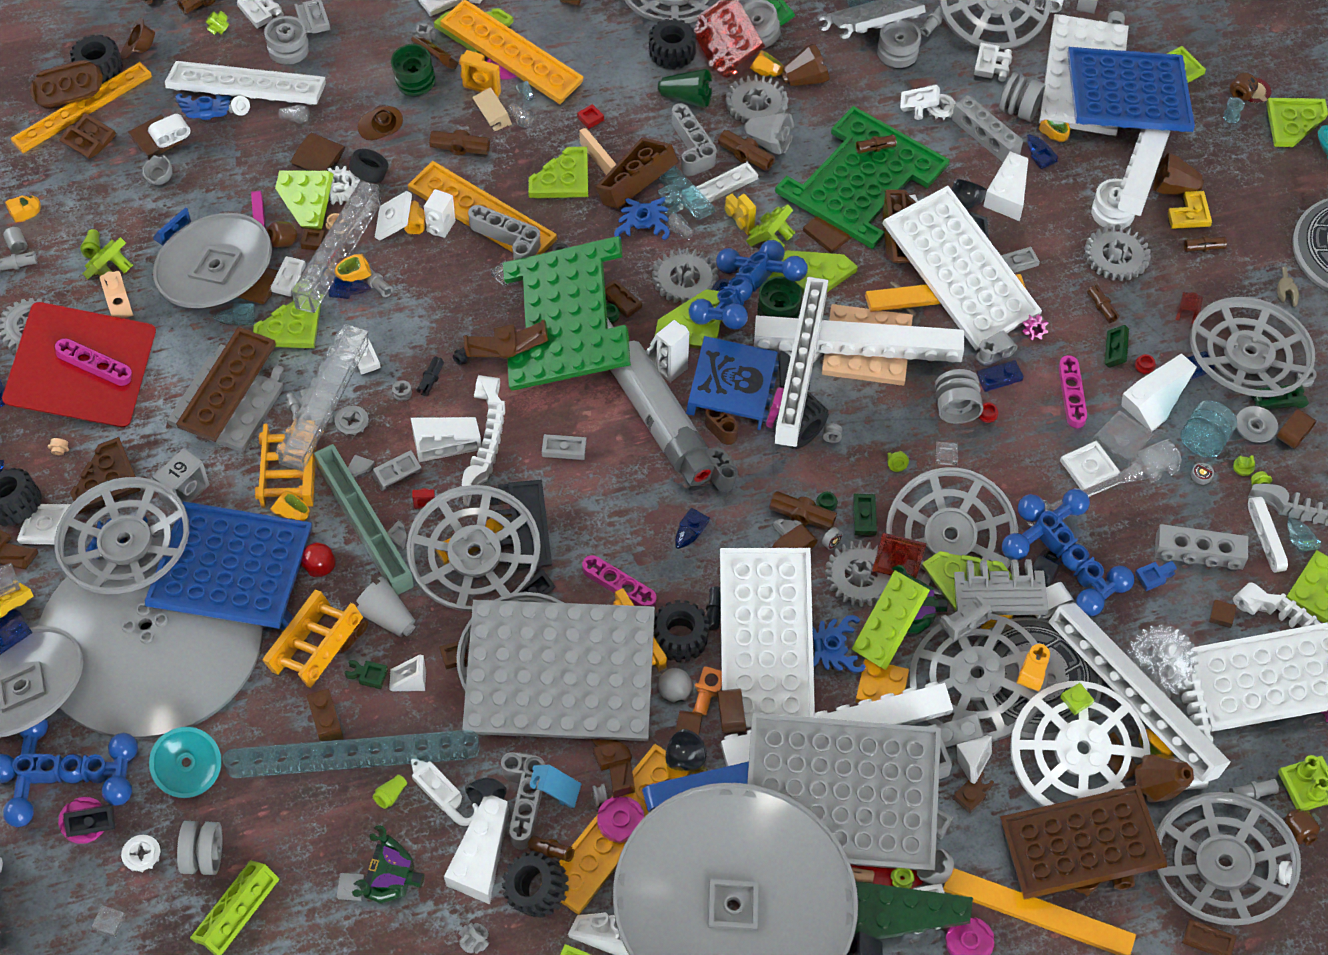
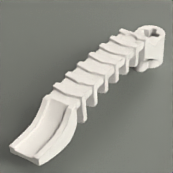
M478 375L474 398L485 399L488 404L486 430L482 448L479 447L477 457L472 456L471 466L464 471L462 486L480 485L487 482L489 474L493 472V464H495L496 454L498 453V444L501 441L500 434H502V424L504 423L503 414L505 415L506 412L505 401H501L498 397L500 378ZM472 495L463 496L464 505L469 506Z
M1251 582L1233 597L1235 605L1240 610L1254 615L1257 611L1267 612L1271 615L1278 609L1281 621L1287 616L1291 618L1289 620L1291 628L1297 623L1302 627L1321 624L1316 616L1312 617L1306 612L1305 608L1301 609L1297 606L1294 600L1290 601L1287 599L1284 593L1281 595L1267 594L1259 586Z
M1176 640L1170 641L1165 655L1167 675L1171 681L1176 683V694L1183 693V704L1190 703L1187 705V714L1191 715L1189 720L1213 742V736L1210 735L1211 724L1209 725L1208 723L1209 713L1206 712L1207 703L1203 700L1204 691L1200 688L1201 680L1197 678L1195 669L1188 666L1182 660ZM1194 775V780L1185 790L1206 789L1208 782L1202 783Z

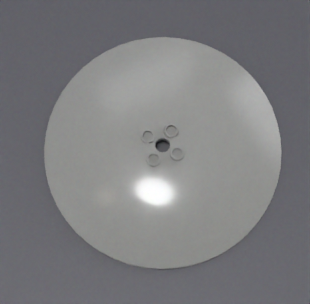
M164 537L152 538V545L162 546ZM146 553L144 557L138 560L140 567L143 568L149 564L157 555ZM102 556L99 559L89 560L100 571H103L108 564V561ZM159 562L143 574L145 579L155 574ZM83 563L72 571L78 579L89 585L98 577L88 571ZM130 564L117 565L112 574L131 573ZM68 576L50 597L38 624V627L49 626L68 632L78 642L83 653V669L80 679L71 695L59 709L76 723L89 730L112 737L119 733H127L135 739L161 737L166 732L175 728L193 727L208 719L228 704L244 686L256 665L263 641V626L145 606V598L150 585L128 593L101 594L81 588L72 582ZM135 578L106 580L101 587H124L135 584L136 581ZM146 622L152 623L149 629H140L142 624Z
M708 784L681 792L658 805L641 820L625 843L618 860L613 885L615 921L621 940L629 955H847L857 923L858 897L854 874L849 860L834 834L815 814L797 801L771 789L750 784ZM735 900L739 903L740 908L735 911L730 910L727 907V902Z

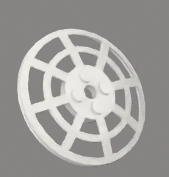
M1085 681L1062 682L1040 691L1022 708L1015 721L1011 735V759L1015 773L1030 797L1042 807L1055 804L1041 794L1051 784L1062 792L1078 796V798L1105 793L1113 788L1115 790L1125 788L1121 780L1128 771L1131 756L1142 758L1144 755H1150L1146 729L1132 706L1114 691L1096 683ZM1080 682L1086 690L1091 688L1106 693L1122 705L1113 713L1105 706L1094 702L1091 706L1078 713L1079 720L1067 723L1058 714L1069 708L1065 702L1052 709L1042 699L1048 694L1060 689L1073 687ZM1035 706L1045 716L1037 727L1034 740H1020L1024 721L1030 710ZM1088 708L1100 711L1108 719L1101 725L1089 721ZM1128 712L1132 715L1140 730L1144 748L1131 747L1128 732L1121 722V719ZM1050 720L1060 729L1055 741L1042 740L1044 730ZM1114 725L1117 726L1121 733L1124 746L1111 745L1107 732ZM1079 742L1087 744L1089 748L1087 754H1081L1078 751L1077 744ZM1020 750H1034L1037 764L1045 776L1035 786L1029 780L1024 770ZM1042 750H1054L1059 764L1052 771L1049 770L1044 760ZM1111 754L1124 755L1122 766L1117 775L1107 766ZM1065 771L1079 776L1078 789L1064 784L1057 778ZM1098 772L1109 782L1102 787L1088 789L1089 776Z

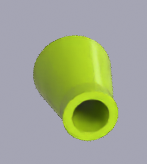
M89 230L80 247L82 255L88 259H92L101 250L100 233L97 230Z
M396 775L393 779L375 789L373 794L374 801L381 808L391 807L407 785L406 780L401 775Z

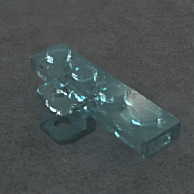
M675 165L658 178L665 185V187L658 191V196L666 198L665 202L660 206L667 207L668 205H673V207L668 208V211L665 212L667 215L683 210V205L697 220L715 213L713 204Z

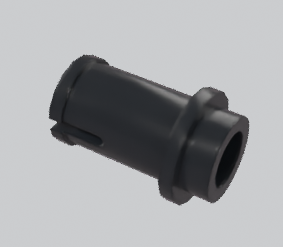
M462 347L460 350H455L453 360L458 365L466 364L467 359L470 357H467L465 348Z

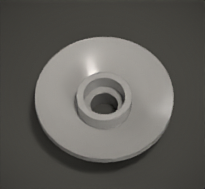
M1249 406L1243 408L1235 419V426L1239 434L1252 442H1267L1278 431L1277 419L1270 411L1262 407Z

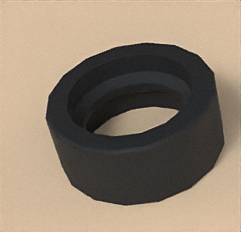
M363 148L354 151L349 163V169L353 175L370 183L381 182L389 166V163L381 154Z

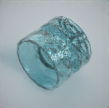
M1202 401L1197 404L1190 419L1184 425L1180 434L1181 439L1192 452L1204 457H1216L1221 454L1228 439H1230L1238 424L1237 418L1229 408L1218 402Z

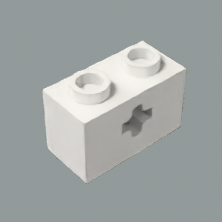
M434 189L424 205L427 232L435 236L446 237L455 223L453 195Z

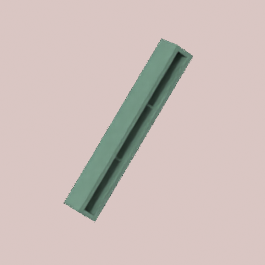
M334 444L314 452L318 470L381 576L387 579L397 595L413 588L412 573Z

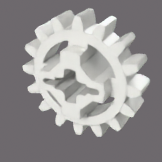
M338 166L335 167V170L328 168V171L334 174L328 201L331 200L332 205L336 201L342 205L343 201L350 203L349 198L356 199V194L360 193V179L353 175L350 170L347 171L345 166L342 170Z

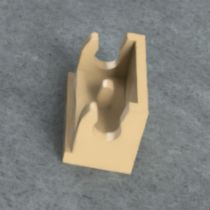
M491 87L472 97L490 126L495 125L493 127L494 131L500 130L507 125H512L507 111Z

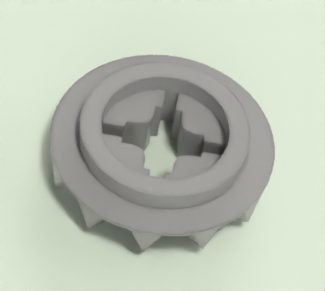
M347 406L337 412L334 421L339 432H343L346 436L348 434L356 436L358 432H363L364 428L368 426L369 418L363 408ZM355 416L356 422L349 426L348 421H351Z

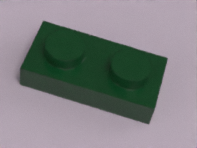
M1126 325L1107 331L1105 365L1108 368L1127 362L1129 328Z
M854 494V535L876 536L875 494Z

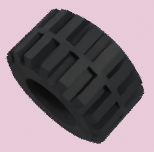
M673 18V20L665 19V21H659L657 25L654 24L649 32V56L652 57L654 63L657 62L658 66H664L667 69L669 67L676 69V67L682 68L684 64L688 65L690 61H693L696 53V33L689 23Z
M95 34L90 37L85 36L82 40H78L70 51L71 62L87 60L100 68L103 76L102 84L122 71L123 64L118 46L108 36H95Z
M807 392L797 447L789 446L792 449H799L811 442L823 429L829 416V410L809 392ZM777 415V417H776V419H775V421H774V423H773V430H774L773 432H774L775 434H776V425H777L778 415Z
M21 468L4 469L0 472V524L2 526H14L16 523L20 524L25 519L32 517V514L38 510L37 507L41 505L42 499L41 491L29 473Z
M675 600L674 604L667 602L666 607L661 606L658 613H655L653 636L664 654L667 655V660L671 661L674 658L676 662H681V659H685V662L690 661V657L695 659L699 656V652L703 653L705 650V645L707 646L708 618L704 616L705 612L702 608L698 610L697 604L693 603V605H690V601L685 600L684 603H680V600ZM674 626H685L692 632L686 636H675L668 630Z
M531 851L530 854L527 852L522 853L521 858L517 856L513 859V864L509 863L507 866L509 870L503 875L505 882L502 883V889L506 890L503 895L504 898L508 899L507 903L529 916H538L540 918L545 917V914H553L554 908L559 909L562 906L560 904L561 900L565 901L567 897L564 893L569 891V886L566 885L569 878L568 875L564 874L566 870L560 865L561 863L535 851ZM541 873V887L537 893L530 896V882L537 874Z

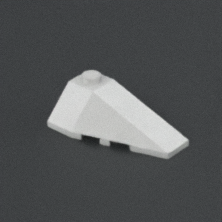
M1183 354L1178 355L1137 381L1125 391L1121 406L1152 433L1169 417L1172 408L1177 403L1183 389L1195 372L1196 366Z

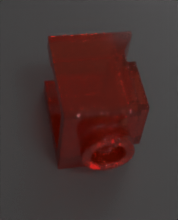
M1183 292L1178 304L1175 320L1179 321L1182 309L1194 311L1191 323L1193 324L1201 311L1203 296L1194 292Z

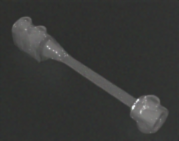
M1169 438L1133 453L1128 468L1117 476L1086 488L1083 491L1090 497L1120 483L1144 481L1146 479H1149L1152 483L1156 482L1162 477L1161 473L1167 471L1169 475H1172L1180 469L1181 455ZM1062 499L1051 504L1043 500L1045 511H1054L1062 505ZM1026 521V522H1027V524H1028L1030 527H1032L1036 521H1034V522Z

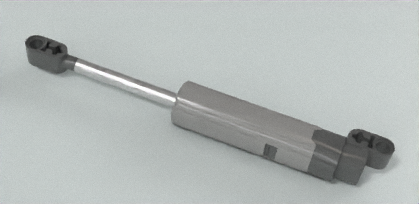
M556 243L552 251L569 248V246L565 243ZM607 318L608 328H613V325ZM629 341L631 365L611 369L674 470L683 473L690 486H699L711 479L718 490L723 492L732 490L738 470L728 454L718 447L708 448L642 345L636 341Z

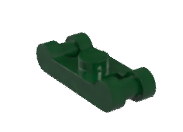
M1284 385L1279 387L1283 389L1291 385ZM1303 385L1292 392L1268 397V400H1263L1265 397L1251 396L1252 400L1255 401L1254 406L1267 410L1295 406L1303 408L1309 404L1307 397L1303 394ZM1267 387V388H1258V389H1255V390H1271V389H1270L1269 387Z

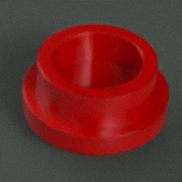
M1148 354L1141 355L1135 361L1136 370L1142 374H1150L1156 368L1155 359Z
M990 402L983 403V412L978 418L986 423L994 422L998 418L997 407Z

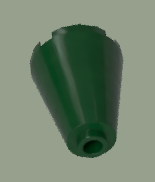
M701 69L663 77L658 82V92L661 93L662 97L706 108V106H709L712 96V88H709V82H712L711 72L709 69Z

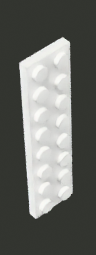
M182 61L174 63L165 80L166 88L174 90L244 96L271 101L280 100L289 103L298 102L308 105L318 103L326 84L325 77Z

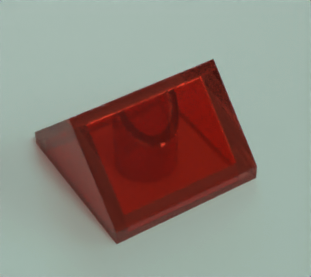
M883 532L879 539L872 571L891 576L894 572L892 567L902 565L906 569V573L917 578L926 543Z

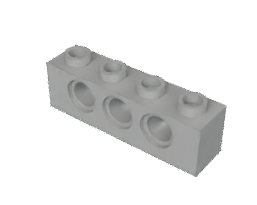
M969 95L954 104L952 121L1004 163L1010 151L1020 155L1023 139Z
M1160 524L1156 533L1155 558L1243 570L1248 560V536Z

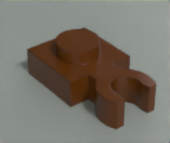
M981 772L975 784L968 780L953 796V800L970 814L986 799L987 795L984 792L989 791L994 783L993 780L988 784L982 783L981 780L985 774Z

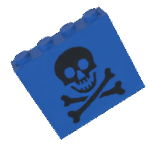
M704 336L686 414L694 416L696 407L756 419L758 420L757 430H760L762 422H767L769 411L765 410V407L771 404L773 394L769 393V389L774 390L776 377L772 375L773 372H778L780 361L776 360L777 352Z

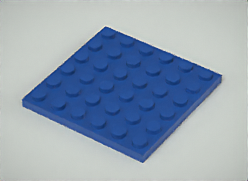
M1080 47L1068 48L1067 54L1075 124L1158 129L1162 131H1194L1195 123L1183 55Z
M183 501L189 519L187 544L176 564L164 576L150 585L145 598V606L280 628L301 564L303 551L307 546L312 531V523ZM182 518L174 523L168 548H178L183 537ZM163 556L156 572L162 569L172 557Z

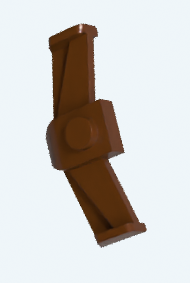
M545 319L516 332L514 324L493 328L494 337L463 335L467 357H501L504 359L514 357L518 353L548 341Z
M0 530V564L26 570L39 553L36 548L9 544L11 540L10 534Z
M591 739L597 746L593 748V755L600 770H610L613 798L635 793L631 765L632 755L629 748L625 744L618 742V740Z

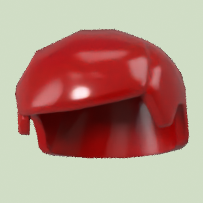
M315 542L305 547L301 565L310 576L323 577L334 569L336 559L328 545Z

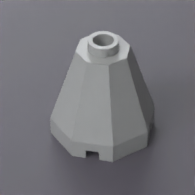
M789 113L756 117L746 122L744 132L747 137L754 139L760 146L772 153L782 154L787 153L792 142L793 135L789 134L790 129H794L792 115Z

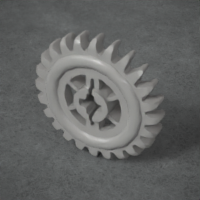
M749 75L746 82L740 78V85L734 81L733 87L729 86V91L726 92L725 103L727 104V110L730 111V115L735 116L736 120L741 119L743 124L751 118L785 113L788 107L787 92H783L784 87L781 86L778 89V81L772 85V78L765 82L764 75L760 81H758L757 75H755L753 81L750 80Z
M1113 225L1111 232L1105 226L1103 233L1100 229H1097L1096 235L1095 233L1091 234L1084 247V256L1087 258L1086 262L1092 264L1091 269H1097L1098 275L1103 273L1104 278L1110 276L1111 280L1118 278L1119 281H1123V278L1131 280V277L1136 278L1139 274L1144 273L1151 259V250L1147 249L1148 243L1142 245L1144 237L1137 240L1138 232L1131 236V228H1129L1126 233H1123V226L1116 232L1115 225Z
M678 248L677 255L670 250V258L664 253L663 261L658 258L657 264L654 265L652 283L655 285V289L660 291L661 296H666L667 300L674 299V303L681 301V304L705 289L713 290L717 287L719 277L717 275L718 269L715 268V262L710 264V256L703 260L704 252L697 257L696 249H694L691 255L688 248H686L684 254ZM700 278V280L696 284L694 282V279Z
M29 298L28 302L25 299H21L20 304L13 302L14 307L8 306L6 307L7 311L1 313L0 339H3L4 346L9 343V351L16 347L17 352L28 318L26 316L29 315L31 306L34 303L42 302L41 298H38L37 301Z
M861 540L857 548L854 546L853 541L850 542V549L846 548L845 544L842 545V552L836 548L834 552L835 557L831 554L829 561L826 562L825 576H827L826 583L830 585V591H836V597L843 596V602L851 600V605H855L858 602L859 606L863 607L864 602H866L869 606H872L873 600L877 603L894 570H892V567L896 566L895 563L890 565L892 557L890 556L885 559L886 550L879 554V545L874 550H871V542L868 543L866 548H863ZM875 571L877 577L871 575V572ZM845 572L851 575L847 579L845 577Z

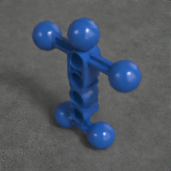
M767 240L761 245L759 252L752 254L750 257H741L736 250L725 248L716 257L717 267L726 274L734 273L738 269L739 273H736V277L729 281L728 286H725L717 294L720 304L716 308L706 299H697L691 303L688 309L689 317L698 325L707 324L712 319L722 320L725 326L732 330L740 329L748 320V312L743 306L744 301L751 297L752 292H755L772 272L782 273L787 280L792 282L800 281L805 278L808 272L807 263L799 256H790L783 262L782 260L785 255L784 247L776 240Z
M1077 488L1067 491L1063 496L1062 505L1054 511H1045V503L1038 495L1029 494L1022 497L1018 503L1019 515L1026 521L1036 522L1023 534L1012 533L1003 539L1002 552L1008 559L1018 561L1025 558L1029 553L1030 544L1040 538L1051 552L1057 554L1058 558L1062 556L1064 566L1071 571H1076L1073 574L1074 577L1077 576L1078 582L1088 588L1078 594L1076 604L1090 617L1101 613L1104 608V600L1114 592L1124 593L1133 587L1134 574L1126 566L1118 565L1111 568L1107 573L1105 581L1102 578L1104 574L1103 566L1099 562L1094 561V557L1090 558L1088 550L1083 545L1076 544L1078 539L1074 538L1072 531L1062 521L1069 515L1079 516L1088 510L1090 498L1086 492Z
M44 719L35 726L19 732L24 738L21 755L14 759L10 755L0 754V784L11 781L17 775L14 797L5 804L3 818L6 823L18 828L27 825L34 815L33 805L28 801L31 783H55L57 781L62 783V781H65L66 783L74 784L79 783L83 779L85 783H89V781L97 784L104 782L102 797L107 803L114 806L126 803L132 794V785L126 779L128 761L136 756L138 742L132 735L127 733H119L112 737L108 744V753L114 759V762H105L103 757L97 754L90 755L89 757L87 755L81 757L77 754H70L64 758L61 755L55 757L51 754H36L37 742L48 730V721ZM30 766L26 771H22L23 768ZM54 766L51 770L45 771L48 767ZM77 766L75 770L69 771L70 768ZM99 766L101 767V768H100L99 770H97V771H92V770H93L94 768H96V767H99Z

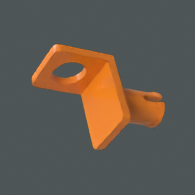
M707 666L703 668L699 683H695V689L699 694L693 712L703 713L702 716H707L711 698L718 697L717 691L721 690L722 671ZM708 674H715L718 677V683L715 686H708L705 683V678Z

